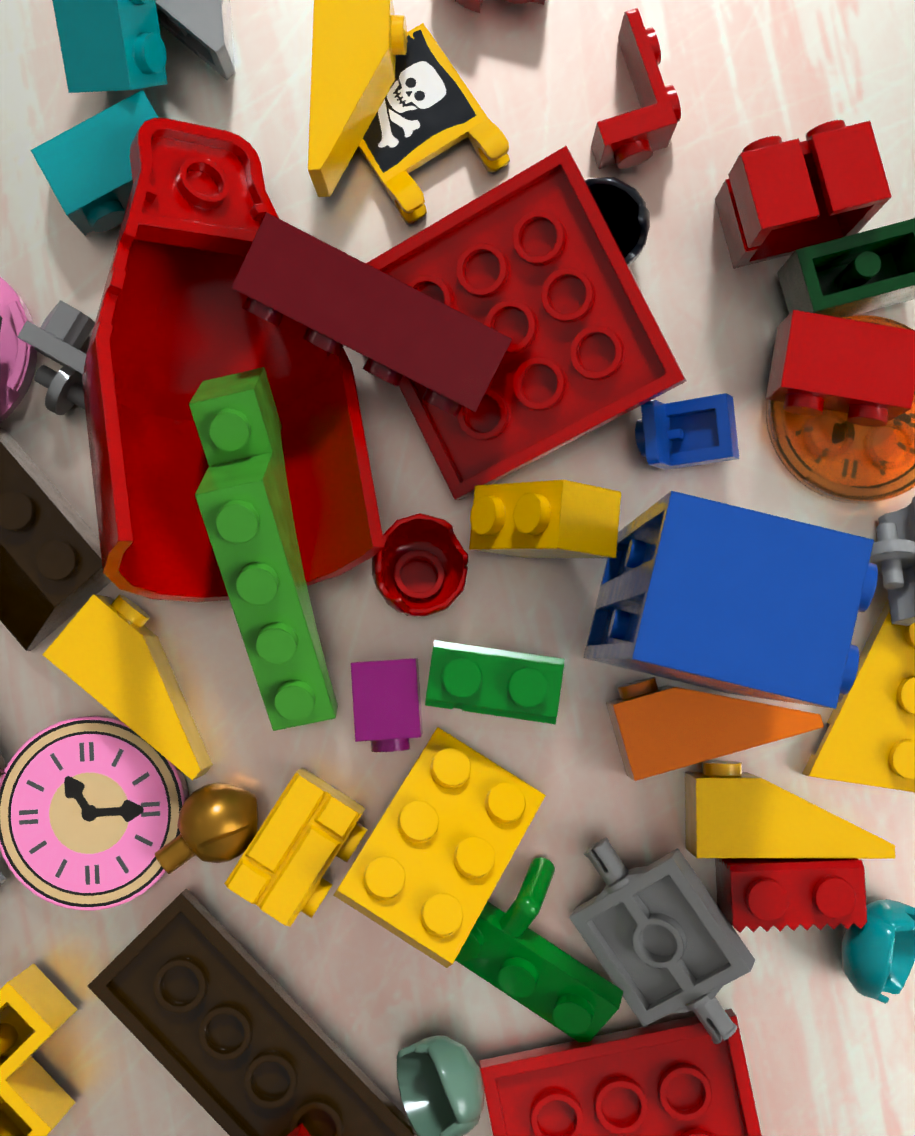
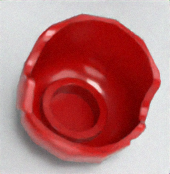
M419 513L396 520L383 534L385 548L372 557V576L377 590L386 603L395 611L414 617H426L448 609L465 588L469 559L468 553L463 549L453 532V526L444 519Z

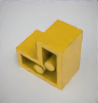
M34 963L0 989V1136H47L76 1103L32 1057L78 1010Z

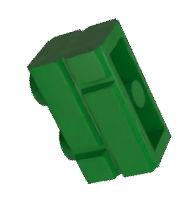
M434 640L425 706L446 709L457 708L473 713L556 724L565 659Z

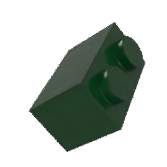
M915 218L795 250L777 272L789 314L792 310L846 318L915 299Z

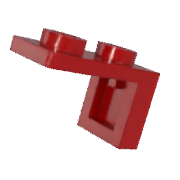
M638 8L624 12L618 41L641 108L597 122L591 149L598 169L617 164L619 169H627L647 161L654 151L668 147L676 125L681 119V107L677 92L672 84L664 85L658 67L661 62V50L657 34L652 26L644 27Z

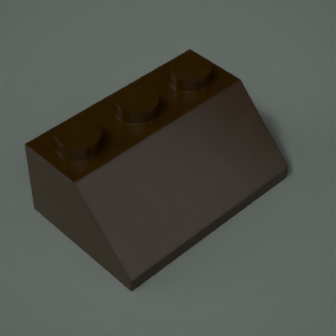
M0 427V621L26 651H31L85 605L93 594L99 593L106 587L111 580L103 573L100 540L12 436Z

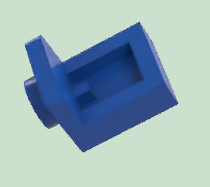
M724 393L666 404L657 400H650L641 405L642 419L636 422L635 436L639 452L643 457H646L648 465L670 470L739 459L733 396Z

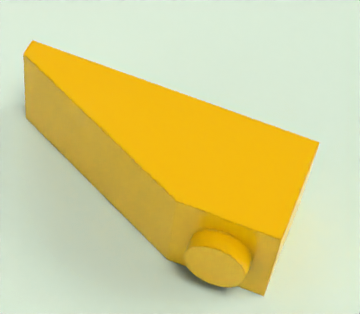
M314 0L308 172L318 197H331L395 81L396 55H406L405 14L395 15L393 0Z
M93 594L42 655L191 780L205 775L213 766L161 642L158 636L144 625L150 618L149 615L122 594H119L115 600L108 596Z
M704 761L703 772H685V849L696 858L895 859L894 844L758 776L742 772V762Z

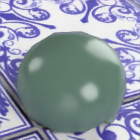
M436 1035L424 1038L398 1052L397 1081L401 1101L418 1136H463L469 1133L479 1122L480 1114L484 1107L485 1087L480 1066L465 1045L445 1035Z

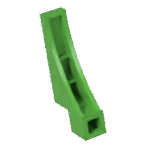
M262 367L202 381L189 402V407L209 467L195 493V497L272 729L276 731L335 719L338 704L326 666L304 575L288 489L281 439L282 425L265 368Z

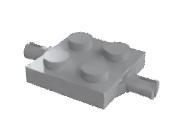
M604 838L599 843L594 844L584 855L589 858L606 883V886L600 894L578 906L569 918L615 986L624 991V999L643 1027L668 1014L693 1011L712 1038L714 1044L721 1043L722 1038L725 1041L736 1032L737 1026L732 1022L715 996L724 985L751 972L755 958L680 850L677 848L648 866L635 867L628 870L609 843L608 838Z

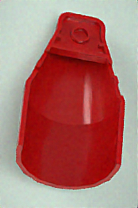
M153 118L145 121L130 146L129 156L133 185L87 350L82 376L103 573L119 589L151 599L186 602L229 600L195 497V493L209 465L189 407V402L202 381L264 367L282 425L281 439L288 489L306 584L309 586L342 575L372 558L385 548L353 367L344 348H342L338 357L304 340L303 336L308 328L307 326L285 315L280 325L277 326L243 309L242 307L248 296L231 288L266 212L279 218L265 190L261 162L251 144L241 136L226 130L167 118Z

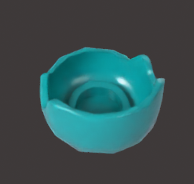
M888 899L877 900L867 904V923L861 929L854 924L848 930L845 929L841 943L842 968L854 989L863 996L873 998L885 1004L888 1003L889 998L882 995L881 992L895 995L900 994L915 961V907Z

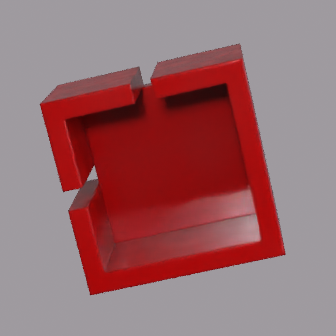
M834 120L818 125L808 131L805 135L807 141L800 142L798 138L782 142L780 136H770L754 141L742 150L728 174L729 179L724 181L715 198L733 269L791 255L800 248L857 234L892 196L870 121L846 126L843 120Z

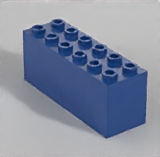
M670 491L618 532L616 558H607L583 658L728 694L836 709L839 694L846 695L850 691L858 670L859 649L856 645L851 644L858 612L863 613L868 609L877 586L878 568L876 564L869 562L874 540Z

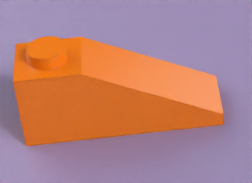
M655 677L618 687L621 698L606 702L626 775L634 781L824 727L820 714L667 685L658 687Z

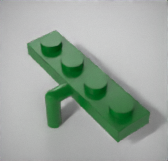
M538 857L532 860L517 898L506 913L487 901L455 961L576 1041L590 1042L617 1012L624 991L528 928L540 912L555 872V867L550 860Z

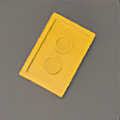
M437 727L333 896L448 968L454 963L546 795Z

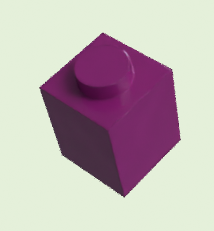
M418 658L351 663L355 742L371 741V752L409 750V738H418L423 734Z

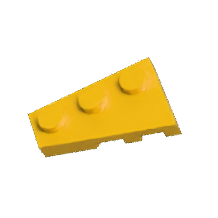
M887 599L859 656V665L853 686L843 696L841 702L837 703V708L833 709L827 721L830 725L816 754H811L802 772L803 775L915 792V623L909 626L892 624L889 599Z

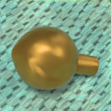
M227 783L208 784L195 790L185 800L179 813L177 827L181 834L155 852V857L162 868L168 874H171L195 855L202 861L212 863L228 862L240 856L247 849L257 832L258 806L255 795L245 789Z

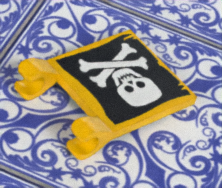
M424 23L407 32L406 55H396L395 81L358 146L385 187L405 223L408 224L418 221L427 214L426 206L424 205V194L409 173L468 137L488 172H497L510 162L509 155L507 154L509 151L507 138L487 117Z

